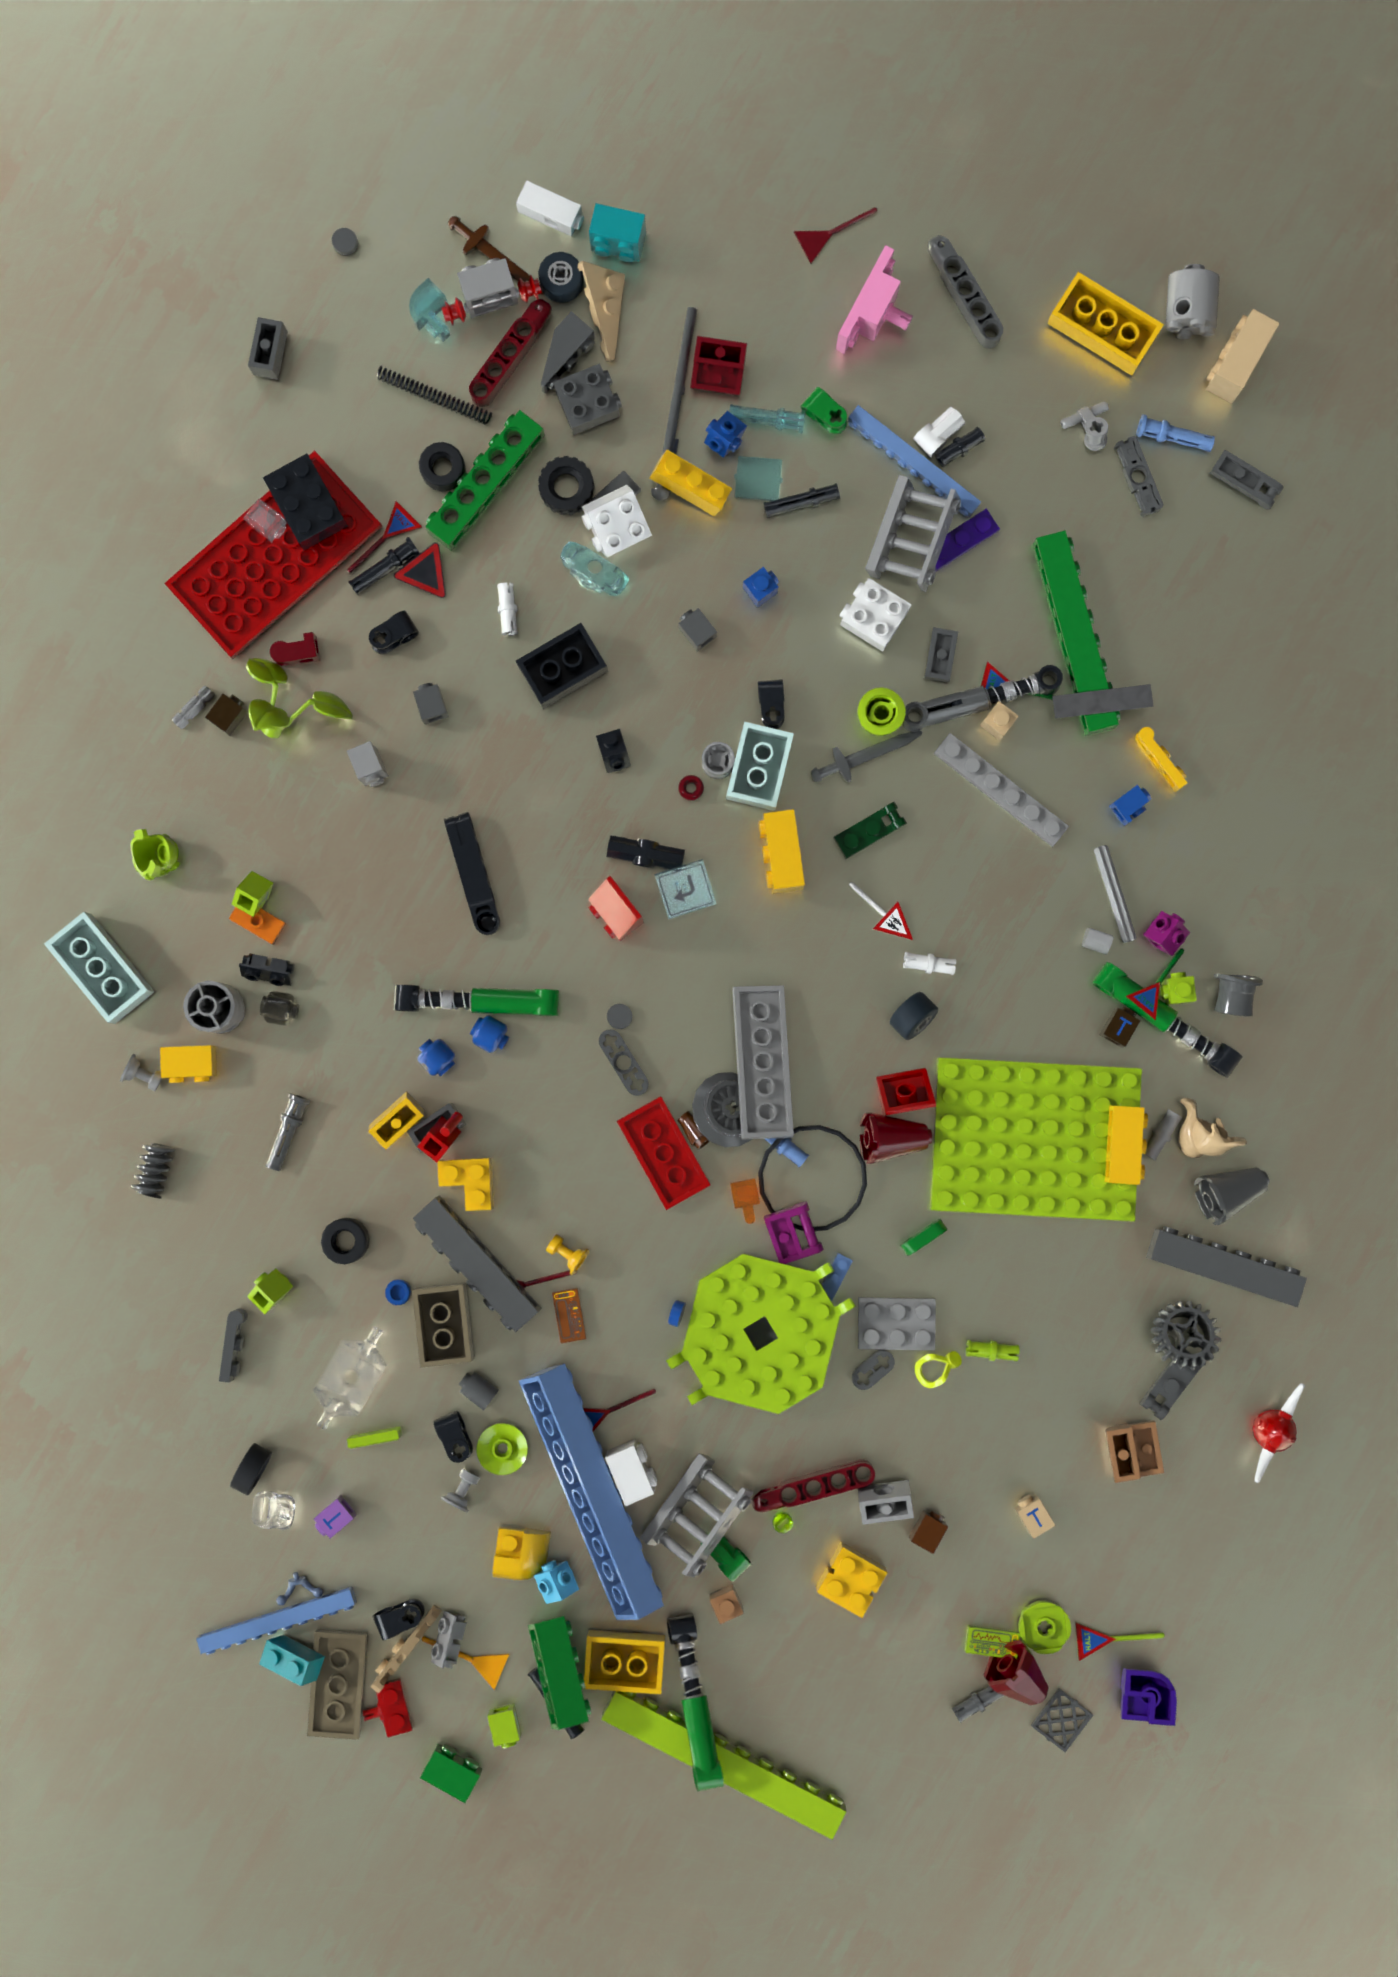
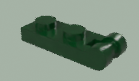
M895 802L888 804L833 837L845 859L907 824L904 817H900L896 809L898 807ZM887 815L892 821L888 826L881 819Z

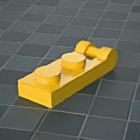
M1150 727L1142 728L1135 735L1136 743L1173 791H1178L1188 783L1185 780L1186 774L1178 765L1175 767L1169 758L1171 756L1164 746H1159L1153 739V729Z

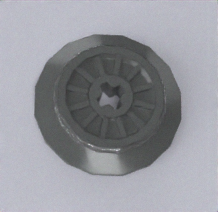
M733 1072L717 1073L705 1079L696 1090L692 1103L693 1119L700 1133L710 1142L723 1147H737L753 1140H741L738 1074ZM730 1103L731 1107L735 1108V1112L731 1114L730 1110L726 1109L725 1107Z

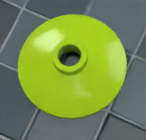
M498 1423L488 1427L480 1435L476 1452L479 1462L487 1471L496 1475H508L517 1471L523 1465L527 1457L528 1445L525 1436L517 1427L507 1423ZM499 1444H506L508 1450L506 1452L499 1451Z

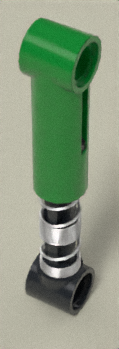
M1106 962L1092 982L1099 990L1117 999L1160 1031L1165 1032L1169 1030L1173 1033V1036L1176 1035L1180 1038V1042L1182 1041L1188 1047L1192 1046L1191 1049L1195 1048L1201 1053V1056L1204 1055V1058L1207 1059V1065L1218 1074L1228 1078L1243 1056L1224 1043L1217 1044L1215 1041L1211 1042L1208 1036L1204 1037L1201 1035V1031L1190 1026V1023L1186 1024L1181 1021V1017H1177L1178 1012L1159 998L1156 1021L1152 1020L1125 998V996L1144 988L1130 979L1117 966Z
M394 985L393 1010L417 1012L420 1008H426L427 1006L433 1009L441 1007L442 1009L454 1008L456 1010L460 1007L466 1010L470 1008L472 1013L558 1016L559 990L472 988L470 993H466L463 990L461 992H455L454 990H443V992L439 990V992L430 991V989L428 991L420 989V986Z
M693 1614L667 1618L669 1640L671 1644H675V1651H678L679 1658L677 1660L680 1661L681 1665L679 1668L680 1679H683L681 1684L685 1688L683 1695L686 1697L684 1698L685 1700H682L693 1762L692 1770L697 1792L723 1787V1773L717 1756L707 1695L704 1696L701 1693L700 1687H702V1684L699 1683L698 1678L700 1677L698 1665H696L698 1661L695 1660L694 1656L696 1651L693 1649L695 1647L694 1640H697L695 1619Z

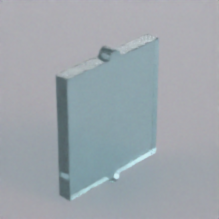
M738 456L737 474L734 475L736 480L735 498L766 501L779 499V488L783 482V479L780 478L782 460Z

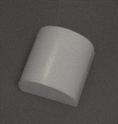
M1088 927L1082 941V947L1107 955L1114 937L1113 935Z

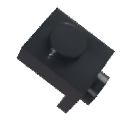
M620 729L596 736L607 773L620 771L631 766Z

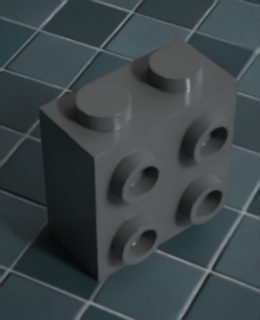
M600 363L553 382L555 392L573 435L620 417L618 408L622 407L619 396L617 392L612 394L609 385L613 384L608 370H602Z

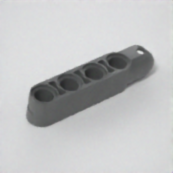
M941 235L935 236L928 242V251L940 271L943 283L979 343L985 348L991 349L996 347L1003 334L1001 321L967 264L956 253L949 239ZM954 266L959 272L955 274L950 273L947 267ZM962 287L969 288L971 294L964 295L959 289ZM979 308L984 312V315L976 316L972 310ZM993 330L997 336L993 338L988 337L984 331Z

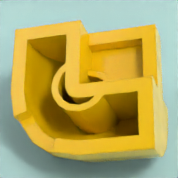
M499 1527L493 1564V1577L529 1580L541 1572V1566L546 1564L548 1558L551 1531Z

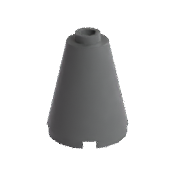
M1257 1167L1204 1175L1196 1178L1194 1186H1199V1191L1195 1192L1196 1199L1207 1219L1212 1217L1215 1220L1213 1224L1220 1225L1268 1190L1269 1177L1265 1171H1261Z

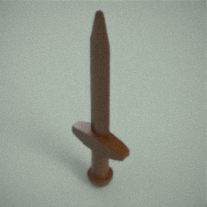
M452 216L449 219V229L451 231L456 230L467 239L463 248L464 255L470 254L477 248L489 259L500 258L501 260L506 258L511 276L517 281L519 278L524 282L529 281L530 275L484 239L488 232L486 224L473 232L460 222L459 217Z

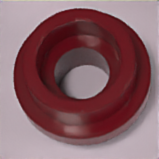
M688 775L680 781L679 793L684 799L693 801L700 798L703 794L704 785L699 777ZM689 784L696 786V790L692 793L686 790Z

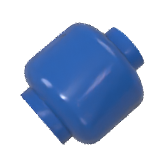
M490 1015L484 1018L479 1017L470 1032V1035L473 1036V1044L488 1053L495 1052L497 1048L503 1050L510 1038L506 1035L507 1025Z
M429 1039L418 1048L422 1053L419 1054L417 1060L431 1076L438 1074L441 1077L455 1064L453 1061L455 1053L442 1039H437L434 1042Z

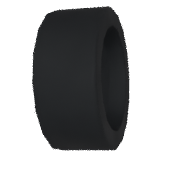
M253 1443L237 1468L230 1487L245 1495H249L262 1476L272 1452Z

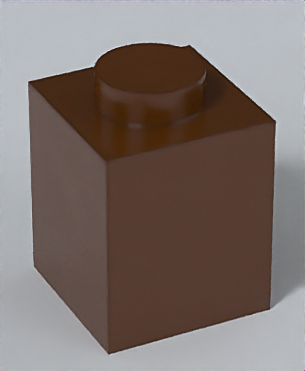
M923 1510L909 1536L910 1541L934 1554L948 1529V1525L944 1522L945 1517L933 1510L930 1513Z

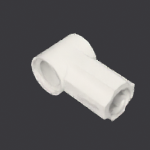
M950 407L932 424L928 423L913 439L931 458L944 447L947 440L965 424V421L956 409Z

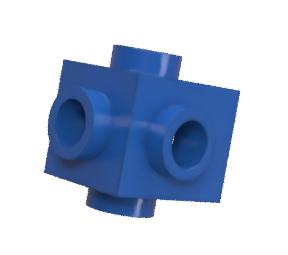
M727 410L718 421L713 419L706 428L708 435L704 443L724 458L730 451L734 453L739 448L747 425Z

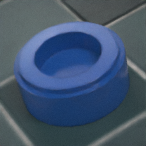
M402 1279L390 1282L385 1290L387 1300L393 1305L405 1304L412 1294L411 1286Z
M679 1300L674 1302L668 1320L669 1325L679 1327L686 1306L685 1302Z

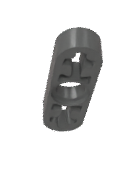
M605 1030L599 1037L601 1049L627 1091L636 1096L644 1094L649 1086L647 1077L621 1035L615 1030ZM608 1034L611 1037H617L615 1045L618 1049L621 1046L625 1049V1051L615 1054L613 1058L609 1055V1053L614 1052L612 1047L609 1045L604 1046L605 1036ZM622 1055L628 1056L631 1059V1066L627 1070L619 1069L616 1064L618 1057ZM636 1067L638 1072L633 1074L636 1079L644 1080V1083L641 1085L643 1089L641 1091L637 1089L632 1090L630 1085L633 1084L630 1076L625 1080L623 1074L630 1073Z

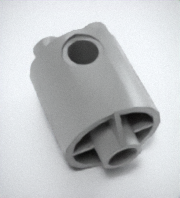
M1189 264L1184 269L1169 275L1165 327L1167 331L1176 333V338L1190 339L1191 335L1213 336L1215 334L1220 279L1217 273L1205 269L1201 264Z
M215 981L200 982L193 986L185 996L183 1006L185 1017L193 1027L200 1031L219 1034L230 1032L244 1019L245 1006L243 998L235 988L228 984Z

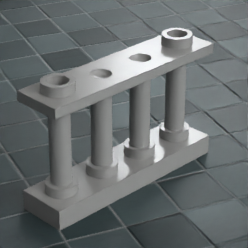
M898 476L865 568L870 577L880 579L882 572L887 570L918 579L917 584L921 591H927L928 586L934 582L936 575L934 569L953 516L958 514L960 510L961 500L955 489H950L946 499L916 491L909 477ZM914 500L944 508L939 522L906 514L905 507L907 502ZM904 523L935 532L931 545L897 537L896 532L899 525ZM897 547L927 555L922 569L890 561L888 558L890 549Z
M700 1453L640 1537L648 1545L656 1546L662 1543L687 1564L682 1573L689 1577L698 1576L703 1572L707 1565L705 1561L740 1511H744L750 1505V1497L754 1493L752 1490L744 1487L739 1492L712 1471L715 1461L709 1456ZM702 1480H707L732 1500L724 1513L698 1493L697 1487ZM687 1501H692L717 1521L709 1535L682 1514V1508ZM677 1522L702 1542L694 1556L668 1535L667 1530L672 1523Z

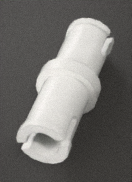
M507 582L497 585L500 606L497 608L498 613L501 614L502 635L506 636L508 633V636L518 634L516 622L518 606L514 601L513 583L507 584Z
M905 952L904 955L905 963H903V968L925 970V973L928 974L939 972L954 975L956 966L954 965H956V959L934 957V954L931 953L920 955Z

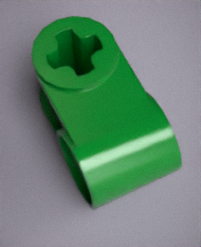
M816 387L800 406L808 417L818 422L831 434H840L847 427L846 410L820 387ZM833 417L834 419H837L838 417H840V422L834 421V423H832L831 418Z

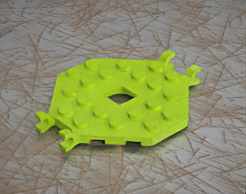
M742 1254L699 1281L683 1350L666 1360L670 1369H674L688 1360L703 1387L687 1396L691 1405L696 1404L707 1396H712L780 1414L824 1387L840 1316L856 1307L851 1298L835 1307L819 1281L835 1271L830 1262H827L815 1271H810ZM765 1316L778 1339L757 1351L745 1332V1328Z

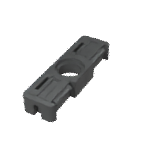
M1132 436L1124 442L1123 440L1117 442L1114 450L1118 449L1117 453L1124 468L1122 470L1131 494L1135 493V498L1142 511L1140 516L1145 517L1160 511L1163 507V502L1137 438ZM1136 470L1142 471L1145 475V481L1142 483L1135 482L1132 479V472Z

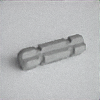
M203 686L198 691L199 695H194L181 709L182 712H178L172 718V721L179 728L183 729L189 723L188 720L193 719L206 706L205 702H210L215 694L207 686Z

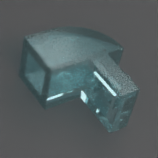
M427 278L413 292L410 298V313L419 331L425 326V329L433 338L438 336L444 342L450 336V332L437 314L442 310L441 307L446 306L445 301L447 299L443 292Z

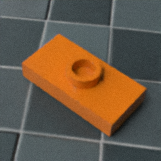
M235 907L229 917L231 921L274 945L286 925L285 922L263 909H260L252 917Z

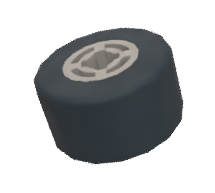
M554 252L546 256L541 262L538 270L539 283L544 295L550 300L558 303L569 302L575 299L582 291L584 277L583 272L578 269L579 261L577 258L566 252Z

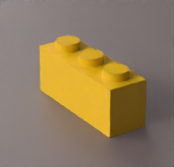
M666 450L660 457L649 478L712 516H715L722 509L732 490L730 486L669 450Z
M1109 1106L1105 1182L1140 1185V1180H1144L1145 1165L1141 1164L1142 1154L1146 1153L1147 1147L1146 1139H1143V1128H1147L1148 1114L1144 1113L1145 1108Z

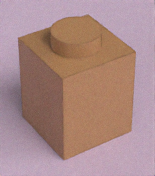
M733 1584L710 1594V1603L720 1624L744 1614L742 1603Z

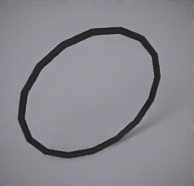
M822 1125L799 1126L793 1129L794 1134L799 1131L822 1130L839 1136L853 1148L861 1164L862 1187L857 1202L843 1218L826 1226L813 1227L814 1231H826L847 1221L860 1206L867 1187L866 1163L857 1146L840 1131ZM777 1138L766 1150L758 1171L760 1195L770 1213H775L776 1211L772 1208L764 1192L763 1171L769 1154L785 1138ZM793 1223L795 1229L804 1231L801 1225Z

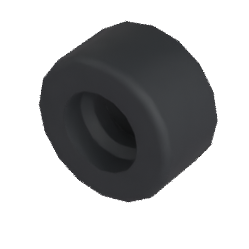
M437 442L426 447L421 453L419 470L429 487L433 490L444 492L451 491L459 486L457 482L466 472L464 459L456 447L449 443ZM440 458H446L452 463L451 471L443 476H439L433 471L434 462Z
M342 1218L334 1220L326 1226L322 1233L321 1246L329 1260L345 1265L356 1262L364 1256L369 1247L370 1238L368 1230L361 1222L353 1218ZM342 1231H349L355 1238V1245L348 1251H343L336 1245V1237Z

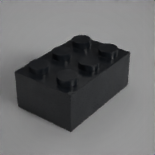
M307 453L262 477L303 550L348 527Z
M582 623L577 624L516 660L518 668L543 709L608 672L606 663Z

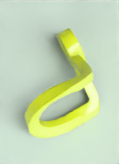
M956 1351L949 1352L946 1357L936 1354L925 1355L915 1365V1374L918 1381L927 1388L942 1385L947 1380L950 1369L961 1365V1356ZM936 1360L946 1363L942 1376L936 1381L930 1382L923 1376L922 1365L925 1362Z

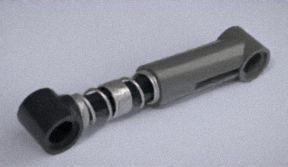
M1046 665L1039 672L1028 676L1027 679L1022 677L1020 681L1015 682L1011 680L1001 683L998 687L990 686L989 689L979 686L924 702H911L905 707L906 715L902 724L908 731L918 732L927 726L989 710V706L991 707L992 703L998 701L1001 703L1003 700L1006 702L1013 701L1018 696L1023 698V695L1029 693L1032 695L1037 693L1046 696L1053 695L1060 688L1063 674L1057 666ZM1043 677H1053L1055 680V684H1045L1043 681ZM912 712H917L921 715L922 719L918 722H913L909 719L908 715Z

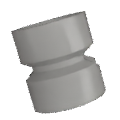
M723 742L709 744L702 754V768L704 772L713 779H723L730 775L735 762L732 748Z

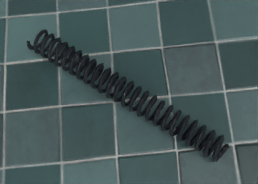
M382 365L378 369V380L382 379V381L387 382V384L391 383L392 386L396 385V388L400 387L401 390L405 389L406 392L409 391L410 394L414 393L415 396L419 395V397H423L424 400L428 398L429 402L432 401L433 404L437 402V405H442V407L446 406L447 409L451 408V411L455 410L456 413L460 412L461 415L464 414L465 417L469 416V418H473L474 421L478 420L479 423L483 422V424L485 425L489 422L492 416V412H490L489 417L485 422V418L488 413V411L485 410L483 418L480 420L481 414L483 412V408H481L479 415L476 418V413L479 408L478 406H476L475 411L471 416L474 404L471 405L470 410L467 414L469 402L466 404L465 409L462 412V408L465 403L464 400L462 401L461 406L457 411L458 405L460 403V398L457 399L456 405L453 408V404L456 399V397L454 396L452 398L450 406L448 407L451 394L448 395L447 401L444 404V400L447 395L445 392L443 394L441 402L439 403L442 391H439L437 399L434 401L435 395L437 393V388L434 390L433 396L430 399V394L433 390V387H430L428 395L425 397L428 385L425 386L424 391L421 395V390L424 385L423 383H421L419 391L416 393L419 381L416 382L413 391H411L412 386L414 384V379L411 380L410 386L407 389V385L410 381V377H408L406 379L404 387L402 388V384L405 380V375L402 376L401 382L398 385V381L401 376V374L399 373L397 375L395 383L393 384V380L396 376V371L393 372L391 380L389 381V377L392 372L391 369L388 371L385 380L384 376L386 374L387 368H384L382 376L380 378L379 375L382 371Z

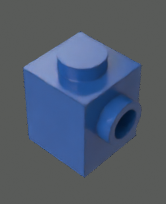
M762 567L743 581V589L758 608L778 594L777 584L779 580L771 570L767 572Z

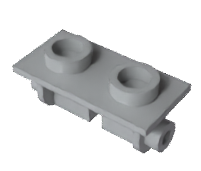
M444 1611L443 1617L439 1621V1633L436 1644H434L431 1651V1662L440 1668H453V1664L457 1663L461 1645L454 1644L453 1639H463L467 1624L465 1616L453 1615Z

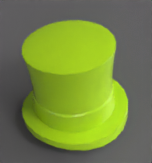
M874 688L868 691L858 705V718L862 727L868 733L875 736L888 735L896 731L902 725L906 715L902 698L888 688Z

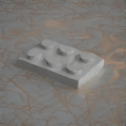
M858 1297V1349L935 1350L936 1299Z

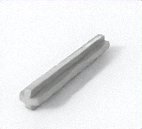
M1107 845L1096 847L1094 853L1122 942L1134 941L1136 934Z

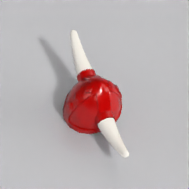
M1300 1383L1281 1410H1266L1260 1413L1254 1420L1252 1427L1253 1435L1258 1444L1263 1448L1256 1470V1483L1260 1482L1274 1454L1288 1449L1296 1441L1297 1430L1292 1417L1305 1387L1303 1383Z

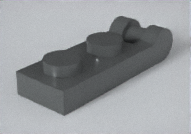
M1227 450L1223 451L1210 474L1258 502L1265 509H1271L1274 504L1273 499L1284 488L1281 483ZM1262 485L1268 489L1265 494L1259 491Z
M242 1308L228 1314L219 1376L220 1382L229 1383L234 1380V1376L237 1377L239 1374L240 1361H237L238 1351L242 1350L244 1337L240 1336L241 1325L248 1318L247 1312Z
M1186 1349L1183 1351V1353L1191 1354ZM1169 1363L1143 1397L1140 1405L1145 1409L1150 1408L1155 1412L1154 1416L1158 1419H1164L1201 1367L1197 1364V1368L1191 1370L1187 1365L1185 1370H1181L1179 1363L1174 1367H1171ZM1158 1394L1165 1398L1161 1404L1155 1400Z

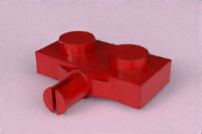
M401 1679L387 1681L380 1693L376 1692L378 1698L377 1707L362 1710L364 1721L380 1717L388 1738L412 1731L413 1727Z

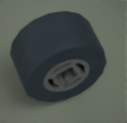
M917 992L903 1002L894 1012L890 1019V1025L904 1039L910 1040L921 1033L932 1022L938 1013V1007L923 992Z

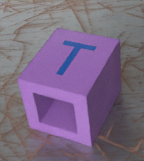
M340 1495L314 1518L316 1522L315 1527L321 1535H327L329 1538H332L352 1521L357 1513Z

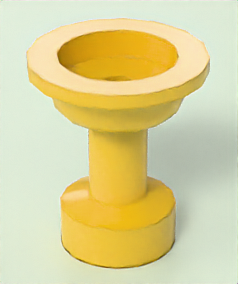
M556 1234L548 1244L546 1251L551 1255L557 1252L566 1258L570 1274L574 1275L587 1258L590 1250L578 1249L574 1252L563 1244L564 1238Z

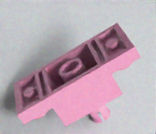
M885 245L838 333L837 351L845 354L848 347L853 348L858 339V334L874 342L886 320L905 331L907 330L913 315H909L893 306L897 299L901 282L891 276L894 270L892 268L896 261L893 259L894 249Z

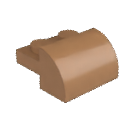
M1154 1420L1129 1425L1127 1423L1120 1424L1105 1430L1115 1483L1164 1473L1156 1422Z

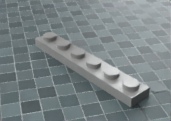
M951 733L934 752V755L1051 847L1056 844L1069 826Z

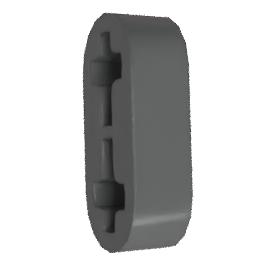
M878 1350L856 1367L851 1376L855 1387L860 1390H868L893 1369L895 1364L893 1355L888 1350ZM878 1356H888L887 1363L889 1365L886 1368L882 1365L876 1370L873 1368L879 1362ZM869 1370L873 1371L867 1377L869 1380L867 1384L857 1382L859 1379L857 1374L859 1372L866 1374Z

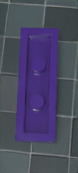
M987 508L947 533L935 566L936 572L999 532L1000 528Z

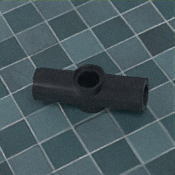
M610 835L606 857L632 862L634 865L646 868L659 867L679 871L682 869L685 850L659 845L658 842L651 840H632Z

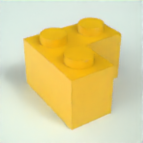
M492 1158L438 1161L439 1187L464 1185L465 1211L494 1209Z

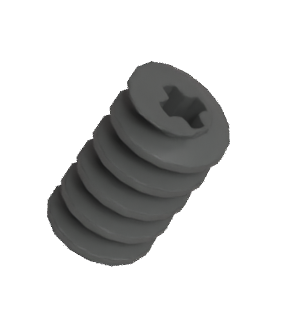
M157 1143L142 1145V1148L148 1154L139 1155V1158L145 1161V1164L136 1166V1168L142 1171V1174L133 1176L140 1182L139 1184L131 1185V1188L137 1191V1193L161 1199V1196L156 1192L164 1191V1186L158 1182L167 1181V1177L161 1172L170 1171V1167L164 1164V1162H171L173 1160L167 1152H174L176 1149Z

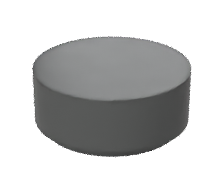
M340 228L332 236V244L337 253L350 255L357 249L358 240L351 229Z
M624 1004L613 1005L607 1012L608 1023L615 1029L628 1027L632 1021L631 1010Z

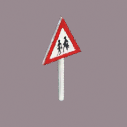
M853 882L849 883L853 890L883 916L873 928L874 930L913 940L898 901L886 913Z

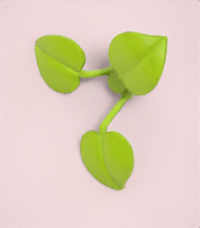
M252 658L248 660L246 664L248 673L262 683H272L273 685L270 703L265 700L255 699L249 705V717L254 731L261 729L266 736L279 738L283 729L287 726L290 727L292 721L310 705H313L317 712L329 717L353 718L350 709L344 701L326 691L314 692L313 699L305 702L288 718L287 713L283 709L275 707L278 683L285 684L287 682L286 672L278 664L267 659Z

